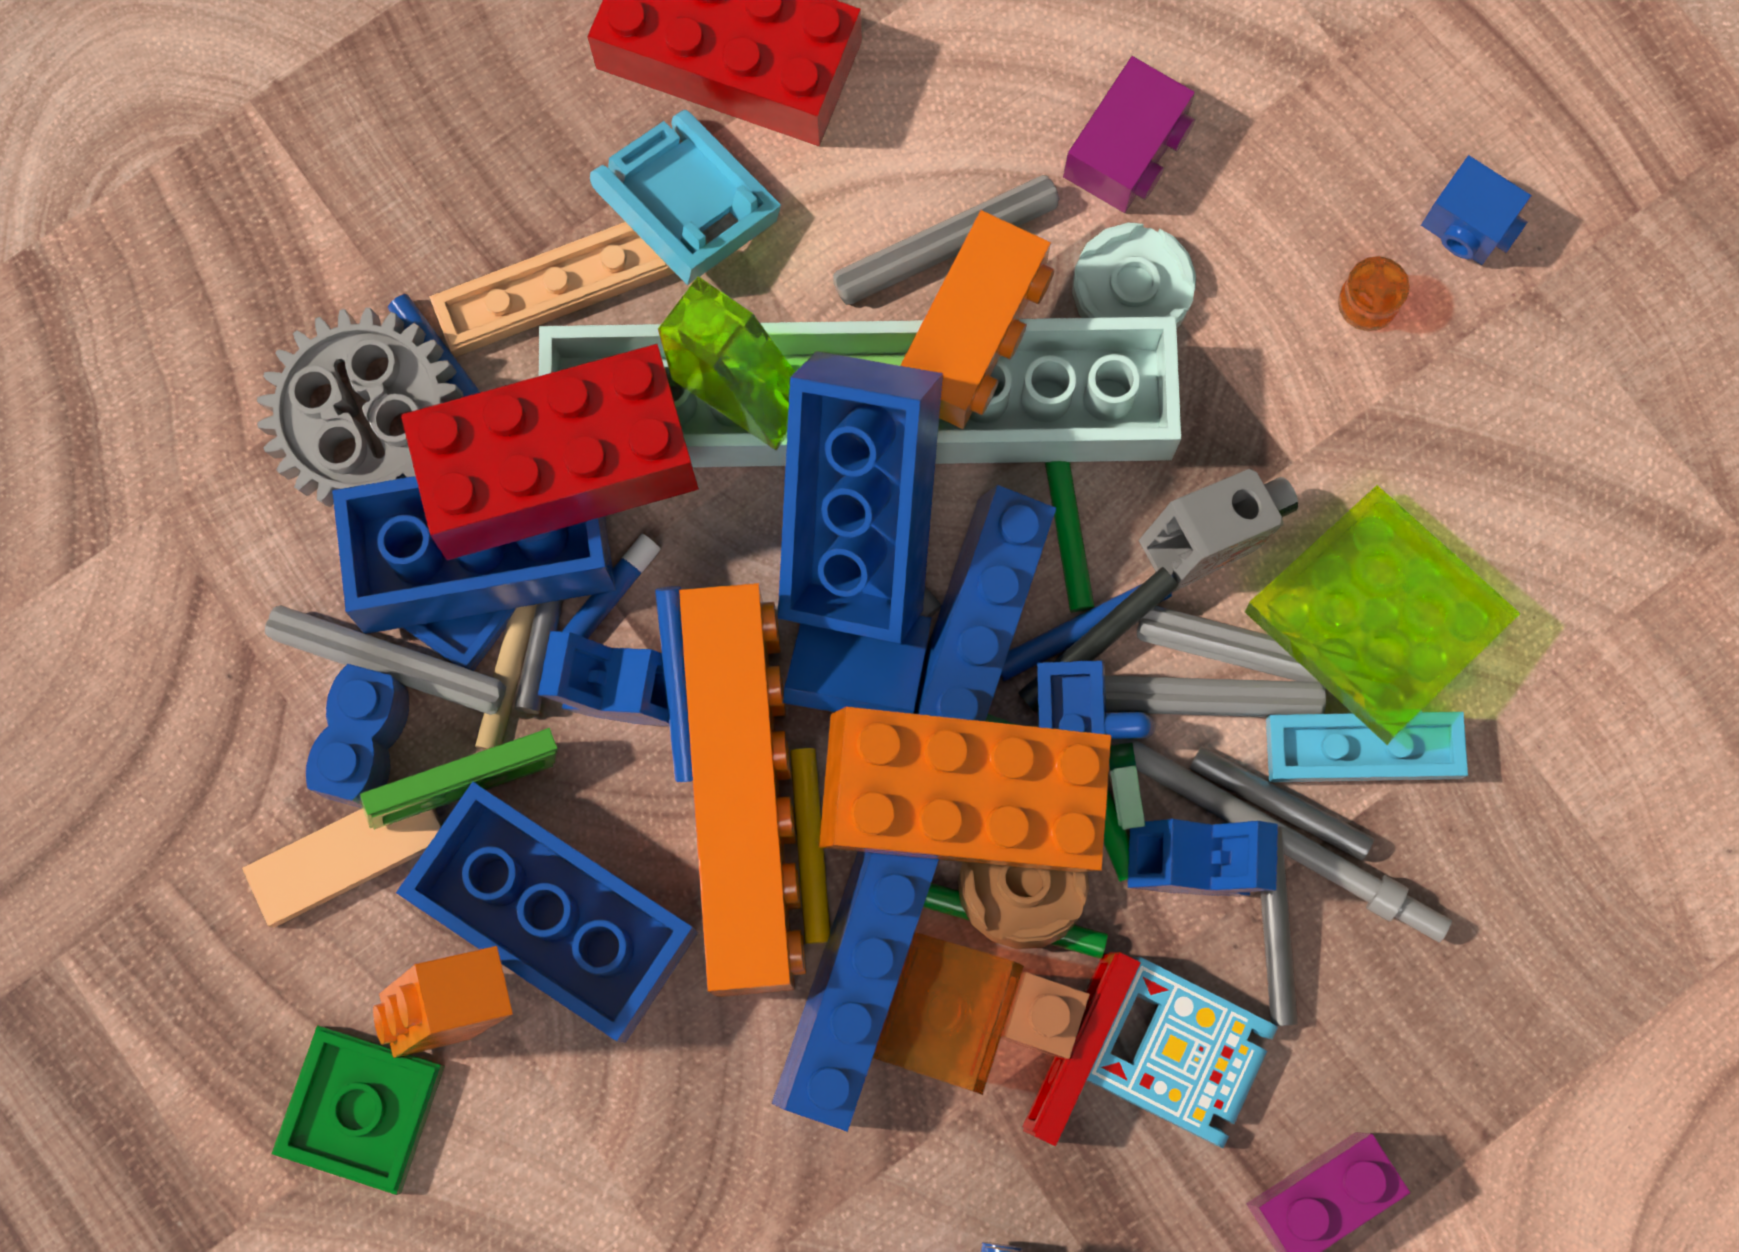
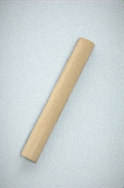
M536 605L516 608L506 625L493 678L499 679L506 686V692L496 714H483L475 744L476 748L487 750L503 743L529 642Z

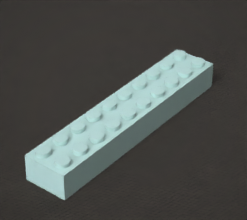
M1176 317L1019 319V321L1027 324L1025 333L1011 360L1000 356L991 374V377L998 379L999 382L984 414L980 415L972 411L964 429L939 418L935 464L1172 460L1181 441ZM923 320L539 326V376L658 344L693 467L786 466L790 377L816 351L900 366Z

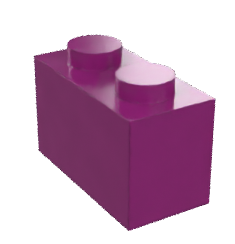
M1131 56L1068 151L1063 178L1123 213H1126L1136 196L1146 200L1155 188L1164 170V167L1158 164L1159 160L1168 147L1176 152L1180 149L1196 119L1188 115L1195 92L1136 57Z
M1355 1132L1246 1203L1276 1252H1322L1411 1192L1373 1134Z

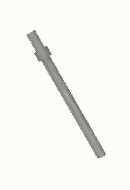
M1133 738L1111 739L1110 746L1133 742L1136 767L1139 772L1229 823L1264 821L1277 823L1278 826H1282L1283 849L1286 856L1367 901L1366 909L1389 922L1395 917L1438 943L1447 934L1452 920L1407 895L1409 888L1387 875H1384L1382 879L1375 877Z

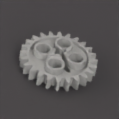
M365 308L360 323L357 324L354 318L345 309H342L338 315V327L333 329L322 318L317 317L315 318L316 337L310 340L303 333L296 330L293 335L300 349L295 354L280 349L276 351L275 354L286 366L283 372H264L263 377L273 384L276 390L275 394L257 397V402L264 408L272 411L273 416L259 421L257 426L267 435L277 437L269 441L263 448L267 454L275 459L284 458L276 469L279 474L288 480L298 476L294 488L306 496L317 490V500L325 506L331 507L334 504L332 490L416 476L406 435L404 433L399 436H390L391 422L400 413L412 412L463 397V392L455 384L445 383L457 372L448 360L438 361L444 350L434 339L423 343L426 333L417 324L413 323L404 330V322L393 312L385 318L381 325L379 316L371 308ZM379 358H388V367L384 375L376 380L366 381V370L370 363ZM340 362H345L352 388L367 401L362 406L363 413L382 443L385 451L382 458H376L374 444L369 431L354 418L359 414V408L337 371V365ZM331 384V394L327 402L320 407L310 408V397L314 390L321 385ZM355 438L356 447L351 458L342 463H334V451L338 444L345 439Z

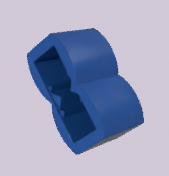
M347 664L339 672L333 681L327 697L326 719L328 726L317 737L308 756L306 784L309 790L326 799L362 808L361 793L387 784L390 774V754L388 749L400 737L409 714V693L405 686L392 675Z

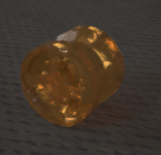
M1375 256L1360 261L1349 273L1346 282L1340 289L1338 306L1341 315L1347 323L1359 330L1368 332L1386 327L1392 322L1408 298L1410 289L1408 275L1401 265L1389 258ZM1362 292L1366 293V295L1370 299H1372V305H1370V302H1368L1364 298V296H1360L1359 294Z

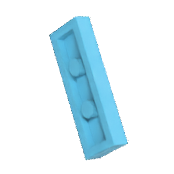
M1464 712L1269 715L1266 718L1269 782L1463 779L1468 776Z

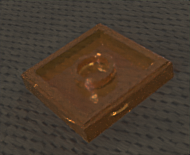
M914 932L873 1059L983 1095L1024 966L1009 959Z

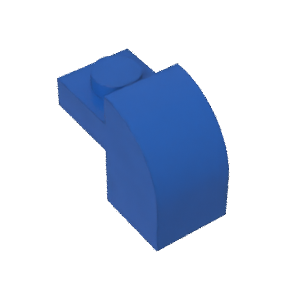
M550 631L538 691L539 696L563 703L562 709L586 716L640 725L669 726L662 653L652 649L611 648L572 632Z
M1178 819L1145 821L1144 827L1130 828L1128 888L1211 896H1250V892L1276 891L1278 824L1264 821H1248L1211 825Z

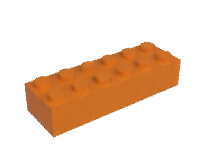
M759 583L679 590L708 992L717 997L792 991L795 990L794 975L806 974L804 938L801 935V930L791 931L789 910L801 909L798 869H796L795 863L785 864L784 853L785 844H796L794 811L790 796L780 797L779 780L791 779L788 741H786L785 731H775L774 717L786 716L785 703H783L784 686L780 666H770L769 654L781 653L779 623L775 602H763Z

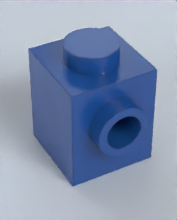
M1468 155L1437 198L1420 226L1439 237L1444 247L1455 256L1463 259H1473L1480 265H1483L1495 247L1507 253L1528 221L1518 216V214L1532 195Z

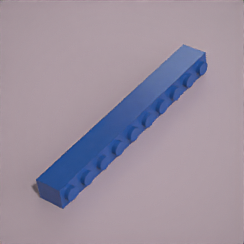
M996 485L978 499L925 653L914 714L976 721L986 720L1056 507L1000 485ZM857 852L829 934L828 942H826L771 1104L783 1110L848 1132L939 859Z

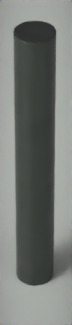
M1161 567L1054 662L1095 660L1173 592L1179 584L1164 567ZM1038 675L1018 692L1034 712L1039 708Z

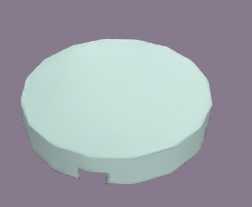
M1128 222L1103 230L1086 244L1074 269L1072 295L1081 318L1176 317V328H1178L1193 303L1196 273L1189 253L1173 235L1161 229L1157 232L1151 228H1143L1144 224Z

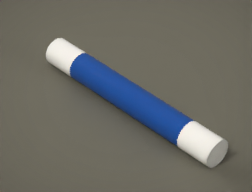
M641 534L613 568L616 591L591 595L562 631L572 632L588 639L655 558L661 548L649 537Z

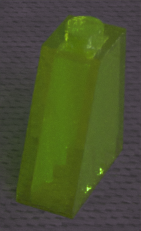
M698 276L658 328L672 380L762 442L777 450L787 437L790 377L795 371L752 312Z

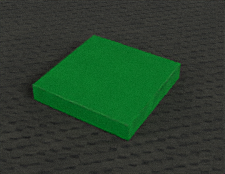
M317 1026L271 1154L394 1195L401 1194L445 1066L410 1054L393 1058L391 1048L324 1026Z

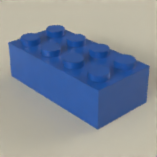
M816 351L790 377L778 619L899 644L902 643L923 612L943 373Z
M416 476L332 490L345 611L364 634L616 591L605 516L446 560L430 536Z
M474 782L470 784L396 892V894L478 949L497 946L502 965L615 1041L622 1043L627 1042L699 933L692 926Z

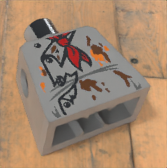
M1247 469L1171 501L1139 539V542L1154 570L1157 572L1161 567H1164L1179 584L1173 591L1175 592L1259 549L1283 525L1282 518L1297 511L1298 498L1294 488L1284 477H1279L1263 484L1256 471Z

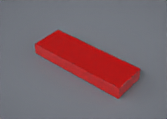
M1106 952V954H1103L1085 993L1090 995L1070 1058L1054 1057L1022 1126L1024 1128L1023 1132L1056 1147L1141 962L1121 952Z

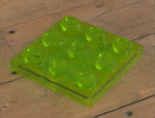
M1378 485L1249 602L1245 613L1386 745L1405 729L1521 614Z

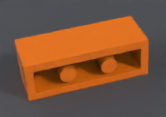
M980 210L900 365L943 373L939 418L961 429H964L972 411L983 415L999 382L998 379L991 377V374L1000 356L1009 360L1014 356L1027 327V324L1019 321L1028 301L1039 305L1055 272V269L1047 266L1051 242Z
M497 946L414 964L379 993L381 1004L374 1005L373 1007L374 1024L378 1039L382 1045L390 1043L393 1058L471 1040L513 1015Z

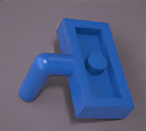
M1105 661L1037 663L1039 727L1111 735V739H1146L1154 734L1156 723L1153 717L1141 712L1106 713Z

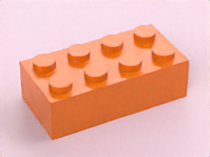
M844 707L832 713L830 717L819 848L1068 872L1102 871L1111 735Z

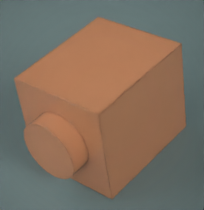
M1027 972L1012 973L992 1036L1052 1057L1069 1059L1090 994Z

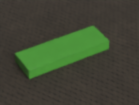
M550 728L361 793L362 808L369 828L375 830L460 800L472 782L488 790L551 768L555 763L557 746Z

